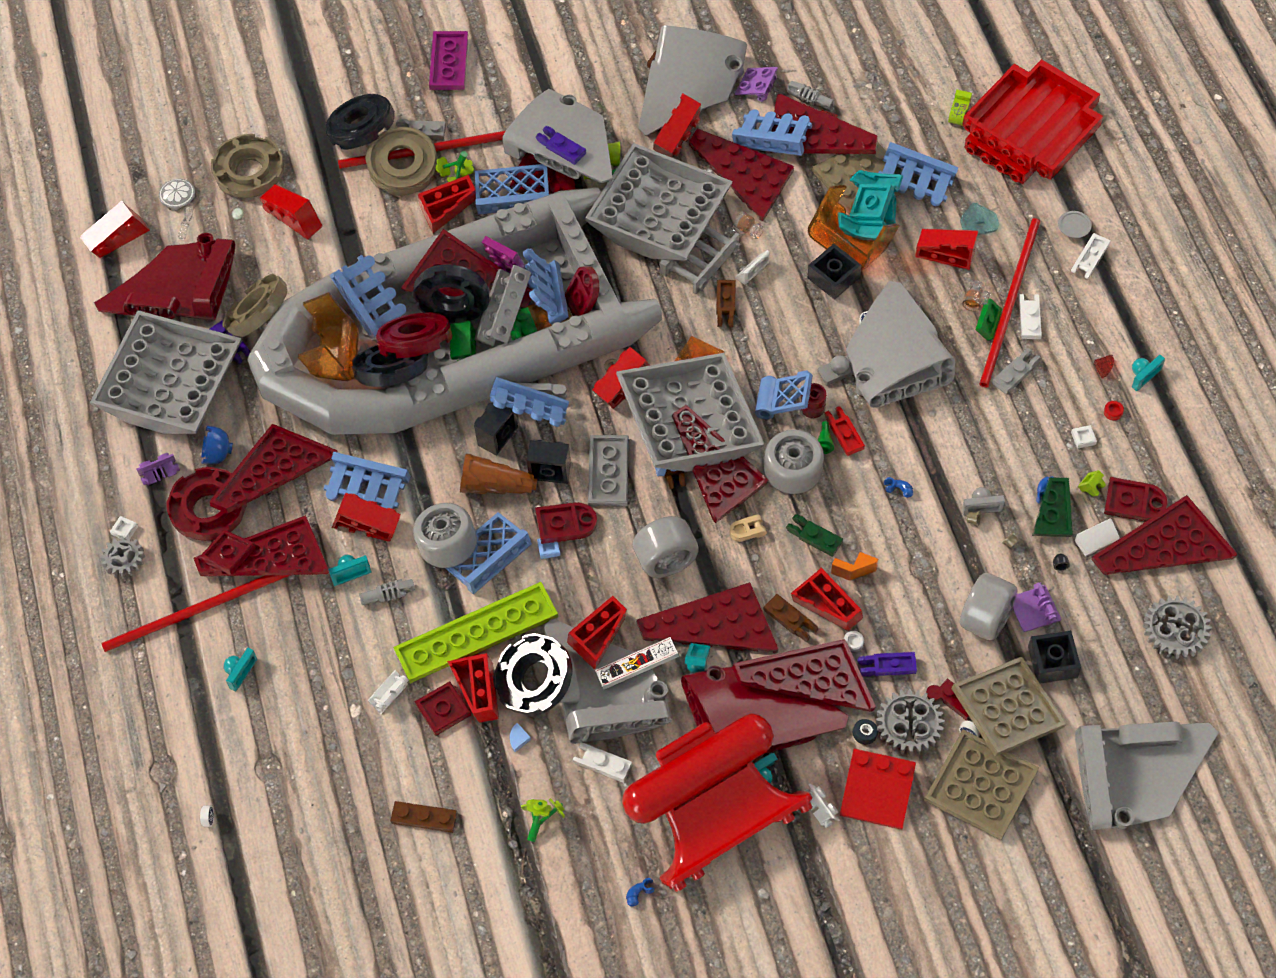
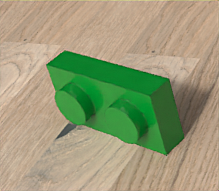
M991 298L985 300L975 329L987 341L993 339L1002 312V308Z

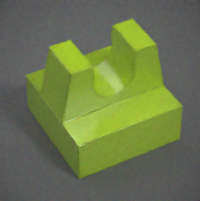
M1100 470L1090 472L1077 487L1082 492L1086 491L1093 497L1098 496L1100 492L1096 489V485L1099 489L1106 486L1102 479L1104 475Z

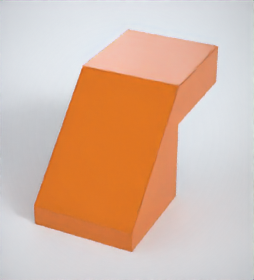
M859 552L854 565L835 558L832 563L831 574L849 581L876 572L878 558Z

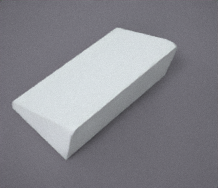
M767 250L758 255L735 278L742 284H747L769 264L770 252Z
M1108 519L1077 534L1075 542L1086 557L1111 545L1120 537L1113 521Z

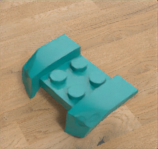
M863 170L857 171L850 181L859 189L850 215L838 212L839 228L846 235L854 238L882 241L887 226L884 218L893 192L899 191L903 175L873 173Z

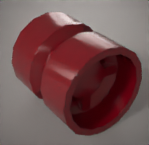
M811 383L808 407L801 409L806 417L818 418L824 414L827 394L822 385Z

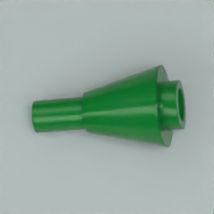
M827 421L822 422L821 432L818 437L823 454L831 453L834 450V444L829 432V422Z

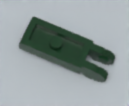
M795 514L792 520L804 527L803 530L790 523L786 526L787 531L799 537V540L831 557L835 555L843 543V538L811 521H807L798 514Z

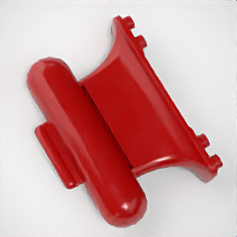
M751 713L745 715L716 733L708 722L699 725L656 752V758L661 766L630 784L624 791L622 798L624 811L636 823L646 824L664 814L666 815L674 837L675 853L672 864L659 878L662 884L669 886L670 889L674 888L676 892L687 886L684 879L687 877H692L693 880L700 879L705 875L703 867L773 822L782 821L783 824H788L795 819L792 812L800 810L801 813H805L813 808L810 803L813 797L809 792L800 790L794 793H786L771 785L753 764L752 760L768 751L772 746L774 738L772 726L759 714Z

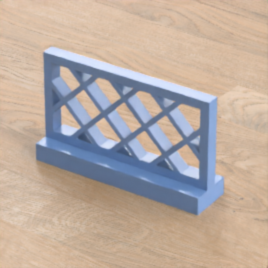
M539 164L475 171L476 208L478 214L497 213L498 210L510 209L517 203L524 204L549 195L547 166ZM544 170V174L539 179L533 175L536 171ZM523 172L526 176L520 181L515 175ZM500 174L508 176L503 183L497 179ZM479 176H488L490 179L483 184L479 181ZM529 178L536 181L531 187L524 184ZM511 179L518 183L513 189L506 186ZM493 181L500 185L495 191L488 187ZM540 184L545 188V192L537 193L534 189ZM522 186L527 191L519 195L516 191ZM503 188L509 192L506 196L498 195ZM484 190L491 193L488 198H480V194Z
M499 512L476 530L477 545L474 553L469 557L473 558V564L463 565L461 563L454 567L445 568L466 585L468 591L473 595L532 545L528 532L524 529L520 530ZM500 520L503 523V528H493V525ZM503 533L502 539L492 540V534ZM506 533H516L513 538L506 539ZM482 534H489L488 540L478 541V537ZM502 544L499 550L491 551V545ZM488 545V552H477L478 546ZM478 557H487V560L482 564H476ZM462 570H472V573L466 578L462 576Z

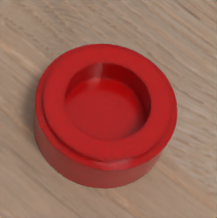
M1109 401L1106 403L1104 415L1107 419L1116 421L1122 418L1124 407L1120 402Z

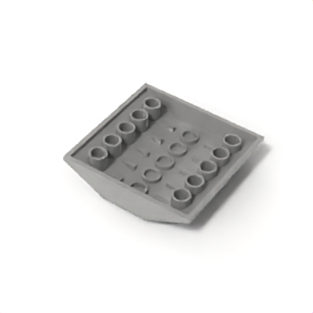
M633 143L612 175L613 180L607 183L585 217V221L618 246L648 258L687 260L731 187L732 181Z
M137 311L90 404L129 424L164 434H196L242 339Z
M724 353L617 371V377L655 468L689 472L696 465L704 466L707 463L708 465L719 464L720 461L725 463L730 459L735 460L764 447V442ZM685 404L689 406L711 427L707 430L704 428L711 445L719 447L720 450L714 449V451H705L703 453L695 450L693 455H687L672 414ZM689 411L681 412L679 416L680 422L683 420L682 415L687 414L692 417L691 422L694 423V415H692ZM684 422L683 424H684V425H689L690 423H689V422ZM692 426L688 427L686 431L691 430ZM694 426L693 430L702 433L698 427ZM715 430L724 438L725 442H721L713 437L710 431ZM686 433L687 438L692 440V436ZM701 434L698 437H694L695 441L700 439Z

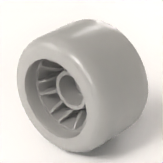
M786 430L774 436L766 447L764 457V471L769 483L777 490L787 494H800L812 489L819 482L823 472L824 454L822 446L814 436L802 430Z
M453 503L435 504L425 509L415 521L413 528L414 539L421 556L427 563L439 568H450L465 562L473 554L477 545V534L470 515L461 506Z
M676 516L663 517L647 524L636 534L633 540V549L642 569L648 576L654 578L668 577L684 570L698 555V544L689 525L684 519Z
M981 574L972 587L960 616L961 627L987 640L996 639L1011 614L1017 597V587L993 574Z

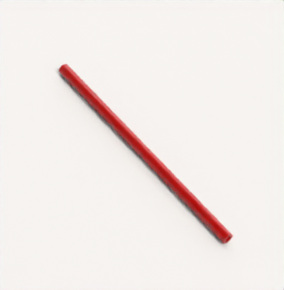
M505 131L434 143L436 152L501 141ZM408 148L393 150L389 153L388 160L415 156V154ZM366 155L338 160L339 169L367 164Z
M1033 218L1031 220L979 383L981 387H989L1039 229V219Z
M291 575L262 576L102 642V647L107 652Z

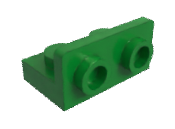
M528 307L518 310L510 333L512 340L537 332Z

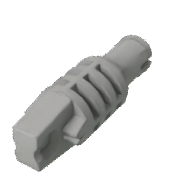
M791 81L788 84L787 92L797 99L806 101V103L812 106H821L829 111L833 108L834 100L823 96L819 90L795 81Z
M399 579L384 583L383 585H377L374 590L359 593L362 606L376 601L382 603L391 601L392 599L404 597L406 593L414 591L415 585L413 579L405 581Z

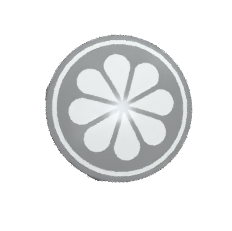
M185 179L170 180L159 191L161 203L172 211H178L196 198L194 186Z

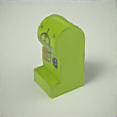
M956 89L949 114V123L963 125L964 115L968 112L971 104V92Z

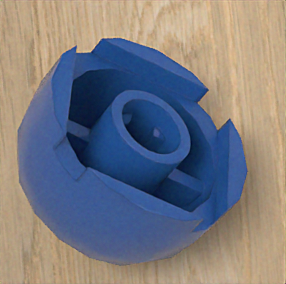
M207 426L205 431L209 432L207 436H204L201 457H205V459L201 463L217 465L226 459L227 454L232 453L233 443L229 442V436L221 428Z

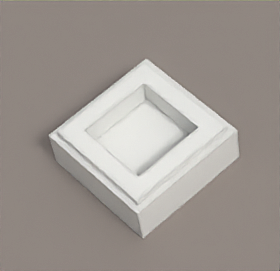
M1091 425L1072 429L1071 433L1077 449L1096 445L1097 440Z
M120 516L110 530V533L118 538L123 536L127 540L129 536L132 537L138 528V524Z

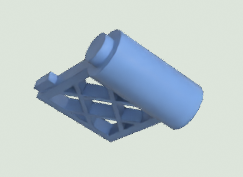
M806 370L798 372L797 375L776 379L774 376L762 378L755 415L761 419H772L774 414L807 408L813 375ZM805 380V383L800 388L796 387L801 381ZM790 383V385L782 392V384ZM795 388L797 391L789 399L787 395ZM802 394V402L794 404L793 402ZM786 398L788 401L779 407V403Z

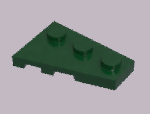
M1049 477L1032 536L1071 537L1073 529L1069 478Z

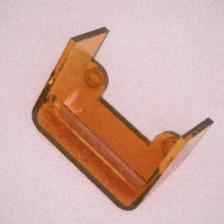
M831 186L808 226V235L826 250L832 244L837 245L860 263L861 270H864L886 251L900 225L891 224L883 226L876 240H870V242L846 235L839 228L838 212L846 214V209L839 203V200L847 186Z
M330 292L303 302V306L313 316L312 329L314 333L320 336V346L298 354V359L306 366L309 373L317 378L345 382L355 379L352 370V360L358 353L359 331L355 322Z

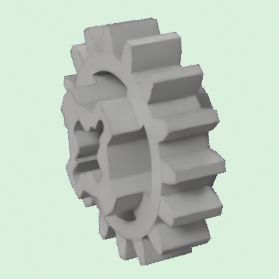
M123 536L118 541L116 538H113V543L107 542L108 548H103L102 552L104 555L100 556L101 564L107 573H112L114 577L121 574L122 578L125 577L126 573L132 576L133 570L139 571L138 565H143L142 559L145 558L142 545L139 544L137 539L133 541L130 536L127 540Z

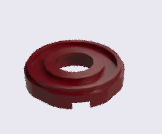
M415 313L398 317L381 326L376 334L380 354L388 356V352L396 353L397 358H410L431 353L440 349L442 341L446 339V342L449 343L452 339L448 319L437 313Z
M202 467L194 469L195 473L185 478L182 476L175 482L167 500V512L173 526L183 536L195 540L210 541L215 540L223 530L232 532L240 524L247 504L228 514L220 511L208 518L197 517L194 513V506L197 501L208 495L214 496L232 474L223 469Z

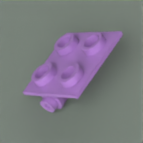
M778 67L747 68L735 95L756 94L758 101L763 102L767 99V95L777 79L776 71Z
M165 453L158 456V460L154 462L149 460L139 464L140 467L136 470L139 476L144 475L141 478L143 485L147 484L149 486L157 482L153 471H155L158 480L161 481L157 473L158 469L161 470L164 479H166L163 467L168 477L177 474V471H180L177 463L173 465V462L176 461L174 455Z
M1039 582L1034 584V589L1017 594L1013 610L1023 632L1062 621L1046 585H1042Z

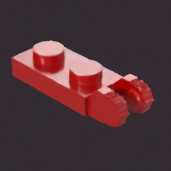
M840 406L835 408L839 419L835 420L829 410L824 412L830 428L847 456L865 449V444L848 415H845Z

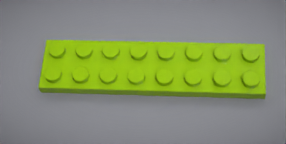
M539 582L393 648L411 684L449 667L447 661L478 654L545 624L553 618H558V613L542 582Z

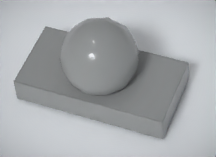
M835 356L830 363L818 368V373L826 386L854 374L848 356Z
M976 488L972 498L964 499L963 515H968L970 511H981V513L1001 512L1005 502L1004 495L992 496L987 488Z

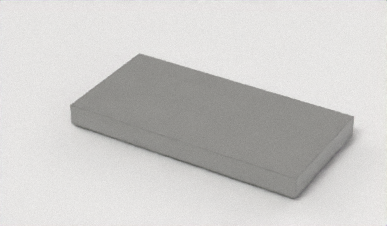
M590 435L589 506H628L629 435Z

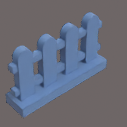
M754 109L748 115H744L743 119L745 122L742 128L738 127V129H734L732 132L733 142L749 149L802 156L804 152L802 142L806 141L805 133L807 129L812 128V123H810L808 116H801L798 121H794L791 114H784L781 119L776 118V113L772 111L766 113L765 117H762L759 111ZM757 122L761 123L758 130L754 129ZM778 125L776 131L772 132L773 126ZM790 127H795L793 133L788 134Z
M890 142L883 159L886 162L883 172L879 171L878 173L894 174L896 166L903 168L901 173L903 179L898 192L905 193L907 188L914 190L913 196L915 199L921 200L924 198V195H928L931 197V204L939 206L942 201L946 202L948 196L944 194L947 186H952L959 167ZM913 173L920 175L917 185L910 182ZM930 179L937 181L934 191L927 189Z
M526 249L523 251V256L529 263L525 265V269L531 272L528 284L533 288L529 295L538 307L541 306L547 311L551 325L556 322L560 323L568 318L560 264L556 260L548 264L545 259H541L536 255L534 250Z
M360 255L357 257L359 260L357 263L349 268L345 265L341 268L343 272L338 269L329 276L369 337L373 339L376 337L377 331L381 326L401 317L406 312V306L402 303L395 306L391 300L396 295L395 289L391 287L383 288L381 285L385 281V274L383 272L373 273L370 267L375 264L374 257L370 255L363 257ZM366 271L369 278L358 284L355 277ZM348 281L351 282V284L353 285V288H351V286L349 285ZM376 287L380 293L369 300L365 293ZM387 303L390 309L379 316L376 309ZM369 313L372 314V316L374 317V320H372V318L370 317Z
M498 377L495 378L489 396L491 397L490 401L493 402L495 407L503 409L506 406L512 408V411L519 415L525 412L531 414V418L541 421L543 418L549 420V423L556 427L565 424L566 419L563 418L566 416V410L569 405L568 400Z
M333 452L331 459L335 467L331 466L330 472L332 476L329 485H324L323 488L326 491L328 500L335 501L339 494L352 493L358 495L363 500L381 504V507L398 509L399 503L396 501L400 489L404 490L405 484L402 483H409L411 477L407 469ZM345 476L351 477L347 490L341 488ZM363 481H368L366 493H359ZM382 485L388 486L384 499L378 498Z

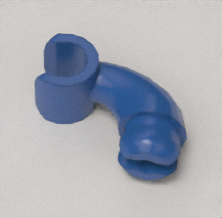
M1048 476L1044 477L1038 484L1037 503L1040 502V497H1043L1046 483L1049 479Z
M891 477L884 480V485H891L886 487V492L891 493L895 487H898L903 492L904 497L909 498L913 496V487L910 483L904 480H894Z
M651 878L644 879L643 882L635 884L628 890L626 899L629 906L638 905L639 893L642 890L647 894L654 892L655 889L653 887H645L647 884L653 883Z

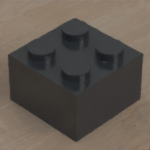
M832 244L808 265L807 278L835 300L860 278L861 264L837 245Z
M493 402L488 403L483 415L474 422L477 445L496 456L499 454L518 429L517 416L512 411V408L505 406L501 409L495 407Z
M530 440L526 460L528 473L534 475L537 481L568 484L571 468L569 444Z
M1071 630L1030 637L1028 650L1035 677L1040 684L1078 678L1081 664Z

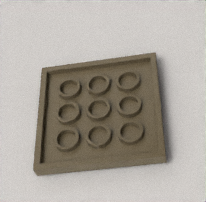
M878 142L876 154H836L813 166L812 172L850 215L859 189L850 181L851 177L859 170L873 173L883 172L886 164L883 161L886 150ZM896 166L894 174L901 175L902 169ZM895 192L896 197L899 196V195H901V194H903V193Z
M1022 657L955 683L951 688L995 757L1060 730L1066 725V722Z
M962 730L924 801L1002 840L1039 767L1009 752L995 757L985 740Z

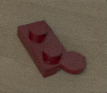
M947 678L941 686L930 685L927 688L926 693L929 700L934 698V701H939L941 699L945 705L966 721L970 718L951 689L953 684H955Z

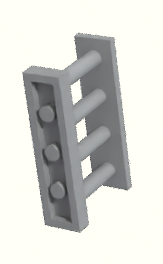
M708 223L702 235L707 234L725 246L719 252L704 242L697 241L696 247L714 257L708 264L690 253L687 260L703 269L700 275L696 276L677 265L680 260L662 259L660 262V274L666 277L670 272L678 273L693 282V293L697 294L700 289L703 290L706 287L708 280L726 259L738 250L740 243L737 232L729 239L710 228Z
M513 265L511 273L502 269L498 270L490 292L489 305L483 312L474 338L475 341L490 347L494 346L495 340L504 343L508 342L531 275L530 271Z

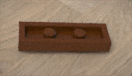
M395 801L390 822L391 824L453 833L457 810Z

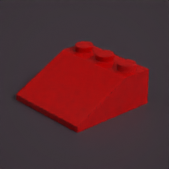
M854 748L840 816L902 830L916 762Z

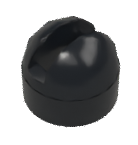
M1060 553L1054 557V569L1062 571L1070 567L1069 559L1065 554Z

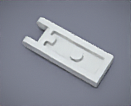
M1093 233L1072 267L1071 272L1075 273L1079 268L1087 272L1085 278L1089 279L1110 245L1111 240Z
M1019 294L1021 339H1041L1039 294L1034 295V300H1024V294Z
M580 743L579 748L586 752L582 759L574 757L573 763L620 782H625L632 767L631 761L588 744Z

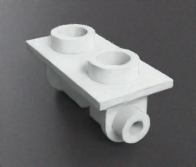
M394 670L368 701L382 714L405 689L409 680L404 675L400 676Z
M809 784L811 790L806 789L804 791L809 792L813 797L810 801L813 806L811 810L817 806L819 808L813 814L821 826H825V828L831 826L832 819L840 821L836 815L839 813L832 803L828 804L824 798L826 794L820 786L816 787Z

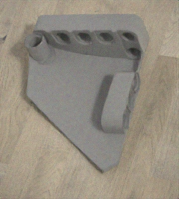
M662 26L655 60L652 61L639 130L645 136H648L662 129L672 116V110L676 109L680 104L682 93L701 103L700 111L728 101L736 80L744 73L743 65L747 43L713 32L677 26Z
M547 89L526 106L503 135L505 154L521 160L526 153H531L539 163L574 179H578L582 174L600 183L613 180L604 118L594 110L578 103L573 95L564 96L551 89ZM545 126H549L556 133L558 132L584 147L586 154L574 165L538 142L536 135L538 133L545 135L543 129Z
M889 281L864 316L846 348V353L856 379V393L863 396L872 408L946 386L953 381L955 375V359L939 340L934 325L901 283Z
M554 618L544 626L545 636L552 637L561 643L568 651L572 661L571 683L567 693L559 702L563 705L570 743L579 744L622 737L657 728L672 721L666 695L668 687L664 682L658 681L653 669L603 689L596 671L567 643L568 633L573 627ZM610 644L596 669L635 652Z
M1180 722L1127 724L1119 726V728L1101 729V725L1079 726L1075 732V741L1083 796L1091 830L1126 829L1131 825L1170 817L1219 732L1210 723L1180 724ZM1119 813H1123L1127 816V823H1122L1119 820Z

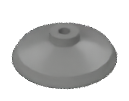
M1068 211L1060 216L1058 227L1066 236L1080 238L1090 232L1091 221L1082 212Z

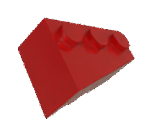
M684 93L680 97V104L676 109L672 110V116L664 124L653 143L654 151L671 158L674 155H679L682 143L688 141L691 136V129L693 127L696 128L701 120L699 118L701 103Z
M629 347L621 353L619 360L608 368L605 376L595 383L592 391L614 409L626 399L616 374L617 371L650 366V364Z

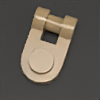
M753 515L735 521L730 525V537L738 542L755 537H763L767 534V531L761 524L762 519L760 515Z

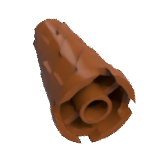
M472 454L465 455L460 493L522 494L531 493L532 490H536L537 479L532 474L510 468V466L492 462L490 459Z

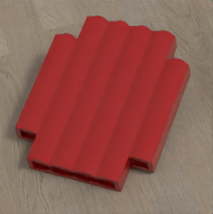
M1042 59L1029 72L1014 63L964 115L962 126L967 132H970L965 139L964 148L970 155L980 157L983 163L992 165L998 172L1009 175L1014 182L1024 184L1035 171L1043 178L1052 179L1101 126L1103 116L1093 110L1099 103L1100 93Z

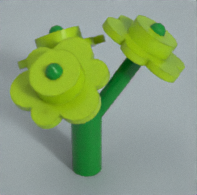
M462 151L458 160L452 163H448L445 157L436 160V171L442 177L450 176V167L455 166L454 173L456 177H447L448 182L460 178V175L464 177L472 174L474 168L472 166L473 162L467 160L468 154L465 151Z
M551 798L548 799L553 806L552 810V807L547 805L545 800L531 799L526 801V804L521 805V809L524 811L532 812L533 823L527 840L535 842L540 826L554 813L557 812L562 818L565 817L563 803H560L558 800L554 802Z

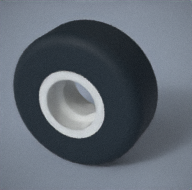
M869 719L857 721L852 730L854 739L864 745L873 743L878 736L877 725ZM862 730H867L869 733L866 734Z

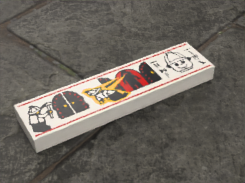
M669 637L595 671L603 689H607L679 657Z

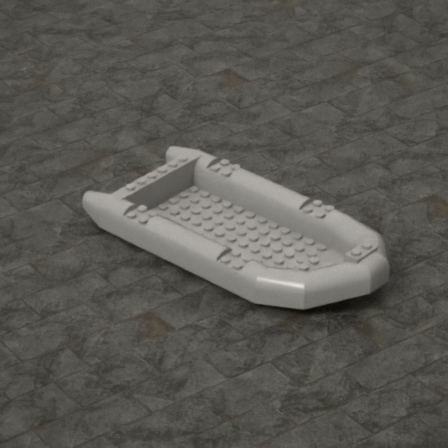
M597 187L565 190L524 204L517 203L514 207L507 210L500 209L496 214L448 230V232L493 263L494 261L489 257L490 254L485 251V247L482 244L485 236L517 252L525 265L529 263L523 256V251L526 249L534 250V253L541 259H545L548 264L556 260L560 264L564 293L577 269L583 266H591L598 275L600 285L599 296L591 312L581 316H573L567 305L568 318L560 323L556 322L551 325L547 311L541 306L538 307L536 302L532 300L527 307L537 332L516 340H512L510 334L507 343L495 340L493 347L476 341V354L459 361L450 358V342L447 343L445 339L440 343V349L428 353L430 360L428 367L418 377L397 385L371 387L363 385L355 379L352 370V360L359 353L378 345L376 337L373 339L369 337L329 275L331 274H328L283 301L249 354L248 363L263 399L332 435L397 433L491 398L489 396L496 377L514 383H531L630 346L662 320V311L657 299L618 301L581 229L587 223L585 217L600 196L601 191ZM439 234L384 254L378 253L374 256L375 264L370 268L374 274L379 271L385 274V281L381 285L384 289L389 287L395 289L396 295L391 300L395 306L399 303L406 306V312L402 316L422 313L417 308V301L413 299V292L404 291L401 287ZM364 271L356 276L355 279L359 284L369 278V275ZM348 281V283H349V285L351 286V288H353V285L351 284V282ZM374 287L365 295L370 300L380 292ZM385 303L377 308L376 311L380 316L390 308ZM369 313V315H370V317L372 318V320H374V317L372 316V314ZM483 313L479 318L470 321L476 329V333ZM467 318L456 319L455 323L467 322Z

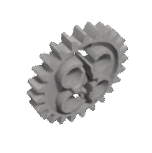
M1178 595L1175 600L1168 596L1166 602L1162 598H1160L1159 604L1154 602L1152 608H1148L1147 614L1144 617L1143 628L1146 629L1144 635L1149 636L1147 642H1154L1153 649L1161 648L1159 654L1166 651L1168 658L1171 654H1175V658L1178 659L1179 655L1182 654L1184 659H1187L1188 653L1192 657L1195 656L1196 651L1200 653L1203 647H1206L1212 629L1211 626H1208L1211 620L1204 619L1207 612H1200L1201 605L1195 607L1194 600L1190 604L1187 603V597L1180 601ZM1168 613L1173 615L1174 617L1168 618L1166 627L1164 629V631H1166L1168 635H1164L1161 633V629L1163 626L1162 622L1164 621L1165 616ZM1186 620H1191L1194 623L1191 629L1190 637L1188 639L1189 641H1184L1181 639V637H1186L1189 630L1190 623H1188Z
M911 689L908 690V694H904L900 690L899 696L893 692L892 700L886 697V704H880L881 710L877 711V717L879 718H876V724L879 725L877 731L882 732L881 740L887 738L886 746L893 744V751L899 747L901 748V754L908 750L909 755H912L913 750H916L919 755L921 748L927 752L929 745L935 747V740H940V734H943L944 730L941 726H944L945 720L941 719L943 712H938L939 704L933 706L934 698L927 700V693L921 697L919 696V690H917L915 695L912 694ZM915 702L911 714L914 742L911 740L906 742L909 731V711L906 708V704ZM896 710H902L903 712L906 710V712L901 715L895 713ZM917 710H921V711H923L925 714H924V715H919V714L916 713V711H917ZM902 729L905 733L898 734L895 730ZM921 729L924 730L926 733L918 734L917 732L915 733V731Z

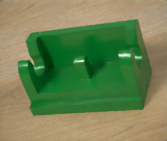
M467 321L450 324L452 332L450 358L459 361L475 355L476 341L474 338L476 329L472 323Z

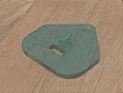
M972 203L960 219L962 230L978 231V235L995 232L999 227L996 213L977 203Z

